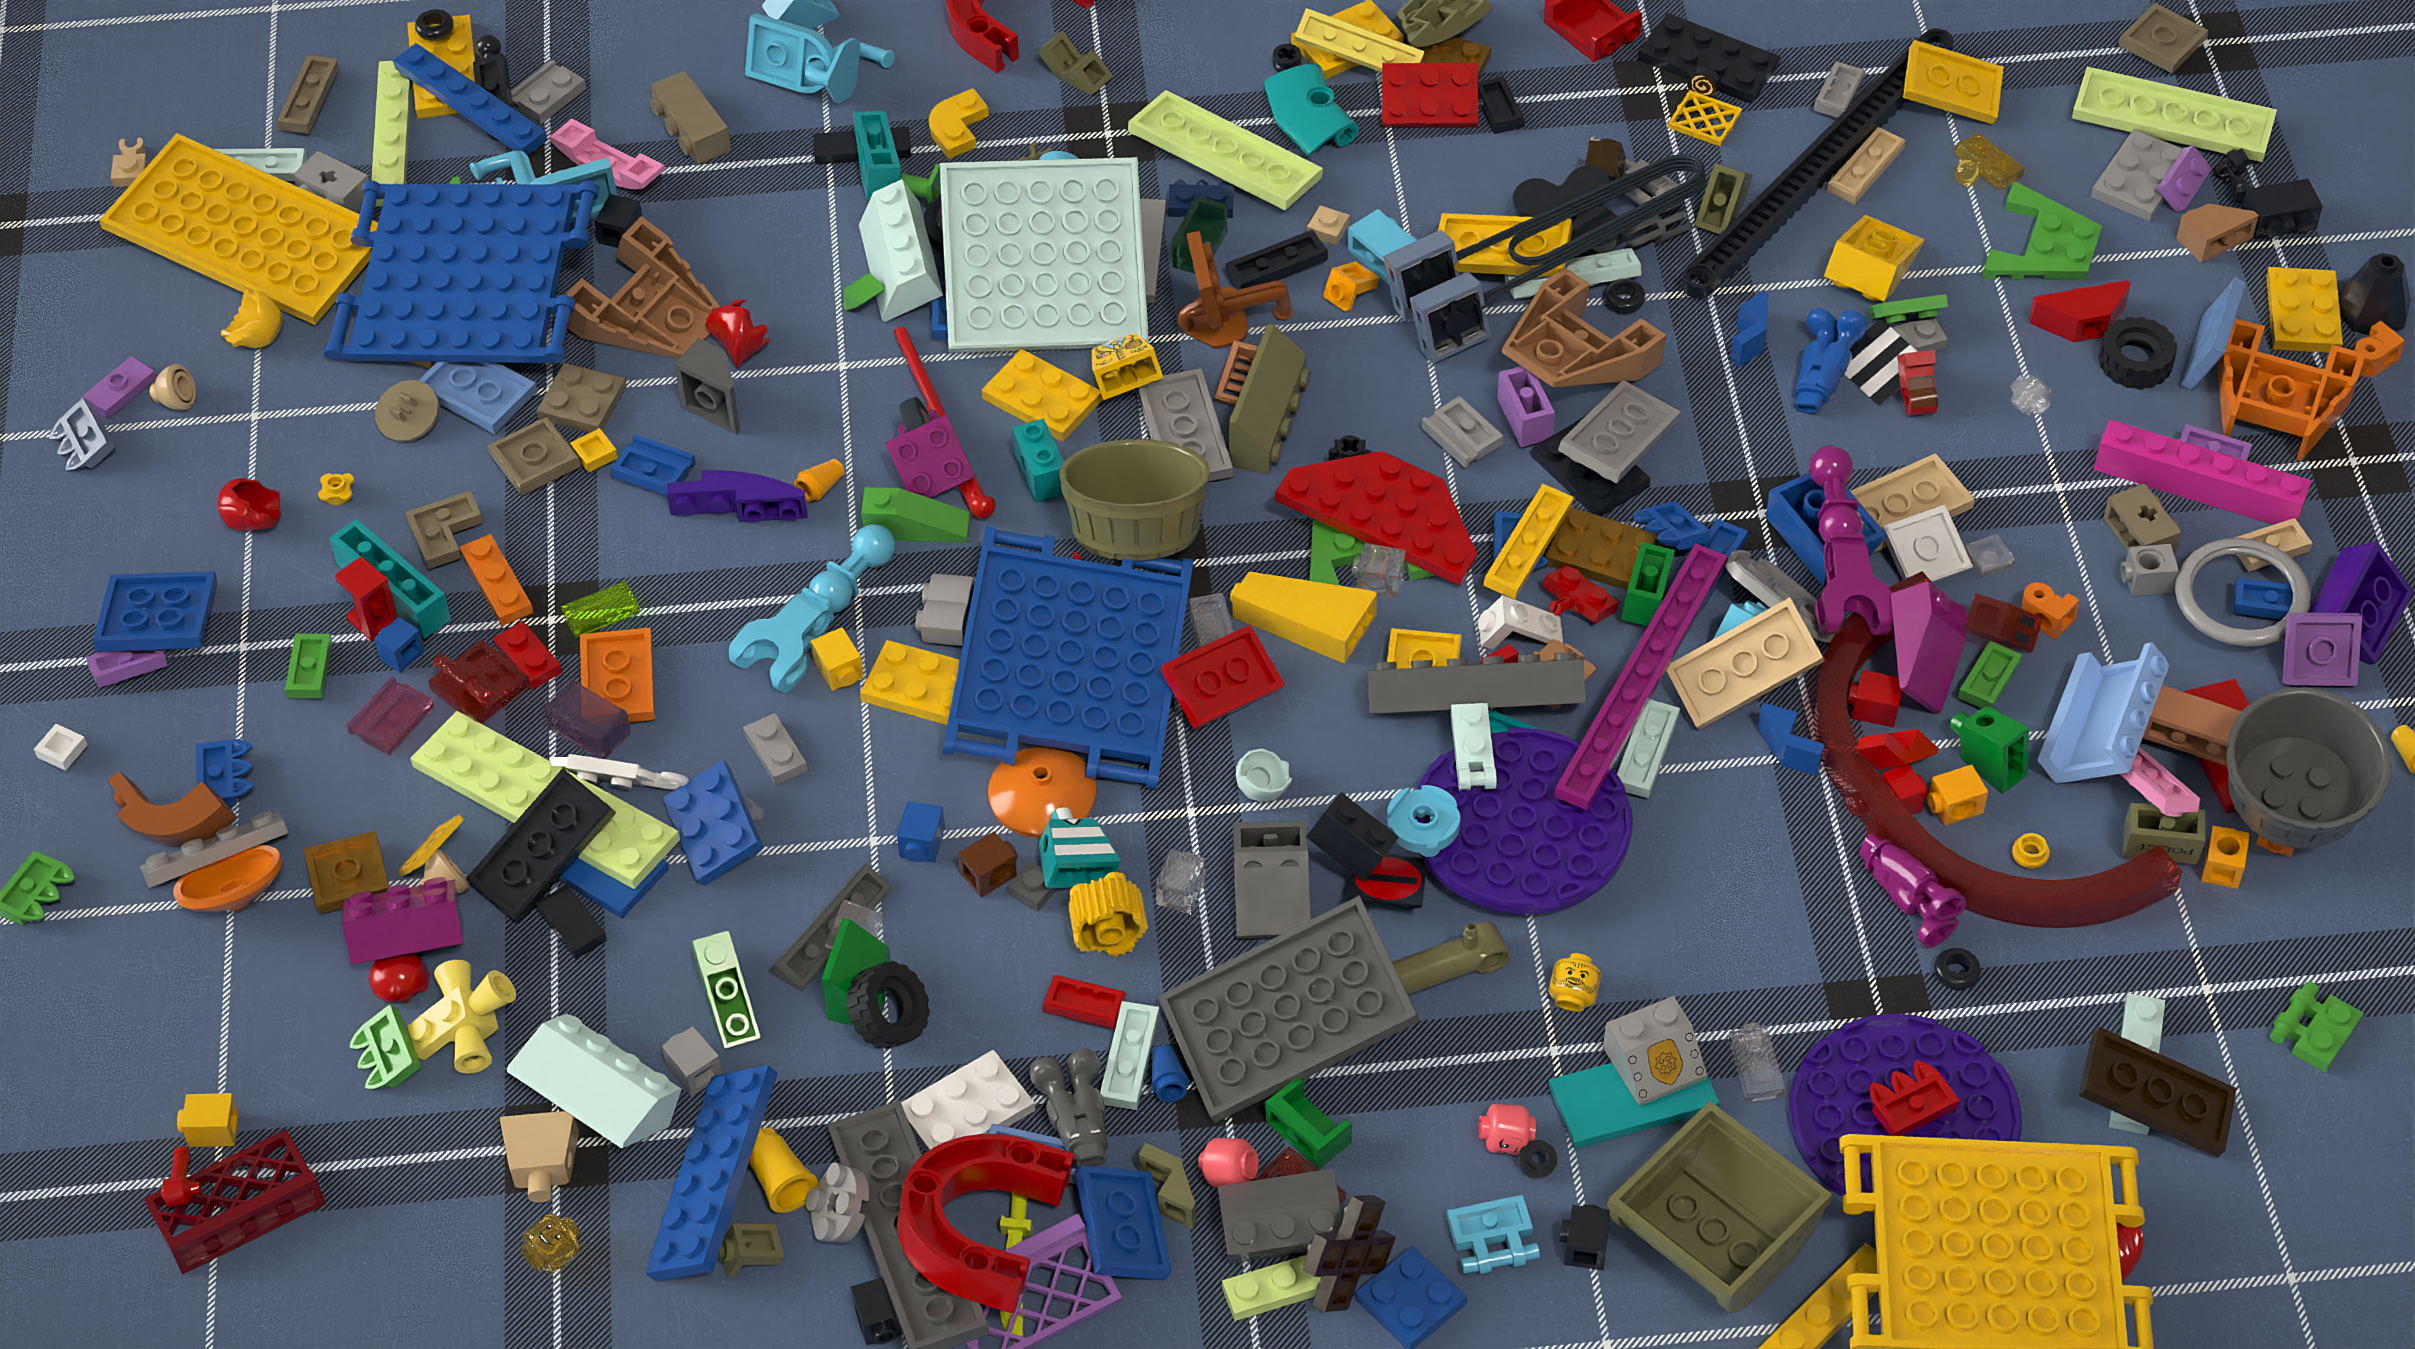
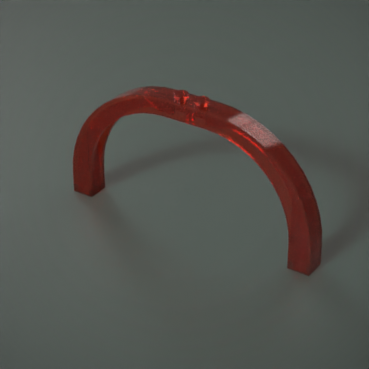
M1921 571L1888 588L1894 593L1926 581L1932 583V581ZM1853 612L1845 620L1829 644L1824 655L1825 661L1822 662L1813 709L1814 733L1816 742L1825 744L1822 763L1832 783L1845 800L1850 813L1858 816L1864 823L1868 834H1875L1881 841H1890L1893 845L1902 850L1905 849L1915 859L1921 861L1922 864L1936 873L1935 876L1938 878L1939 885L1944 888H1953L1963 895L1966 901L1965 910L2010 924L2040 928H2073L2102 924L2129 916L2177 892L2183 871L2160 845L2104 872L2073 879L2046 880L2012 876L1988 869L1967 860L1941 844L1922 827L1875 771L1869 761L1856 750L1858 743L1850 725L1847 710V695L1850 686L1865 662L1877 650L1895 638L1894 624L1888 635H1874L1870 633L1866 620L1858 613Z

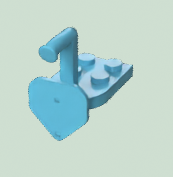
M758 13L750 16L745 76L801 93H814L825 87L832 100L840 104L849 99L856 88L860 57L881 63L884 68L890 67L895 61V53L892 50H884L859 42L855 38H850L832 48L823 35L812 29Z
M511 151L469 164L471 172L478 180H481L482 176L488 173L511 167L517 184L580 185L583 181L594 182L600 189L597 199L593 201L590 218L598 216L609 194L618 196L612 166L608 158L560 170L537 179L534 176L528 156L522 151ZM501 177L496 178L497 184H503ZM575 200L571 223L576 222L580 200Z

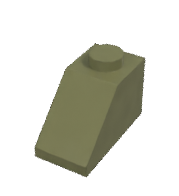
M1715 163L1694 226L1721 234L1736 219L1740 212L1753 174Z

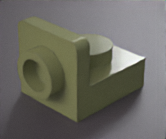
M733 1223L723 1239L718 1255L720 1262L724 1263L727 1277H736L742 1265H779L784 1254L776 1224Z

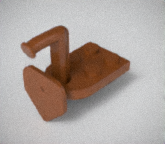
M1200 231L1186 234L1200 295L1195 302L1184 306L1179 311L1178 324L1181 332L1212 348L1219 349L1233 345L1234 340L1242 342L1247 337L1249 328L1244 308L1276 301V306L1273 309L1275 317L1280 320L1291 318L1293 310L1285 282L1272 281L1240 290L1232 287H1220L1210 243L1202 242Z

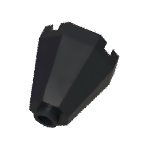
M2386 253L2375 255L2344 285L2339 303L2340 317L2343 320V316H2345L2349 320L2348 326L2353 332L2369 335L2371 327L2379 321H2382L2391 329L2397 328L2396 332L2404 329L2411 298L2405 265L2395 255Z

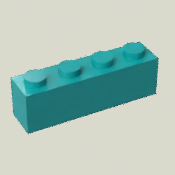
M357 518L329 537L336 564L340 568H345L362 556L388 579L398 617L419 629L423 639H426L451 620L445 593Z

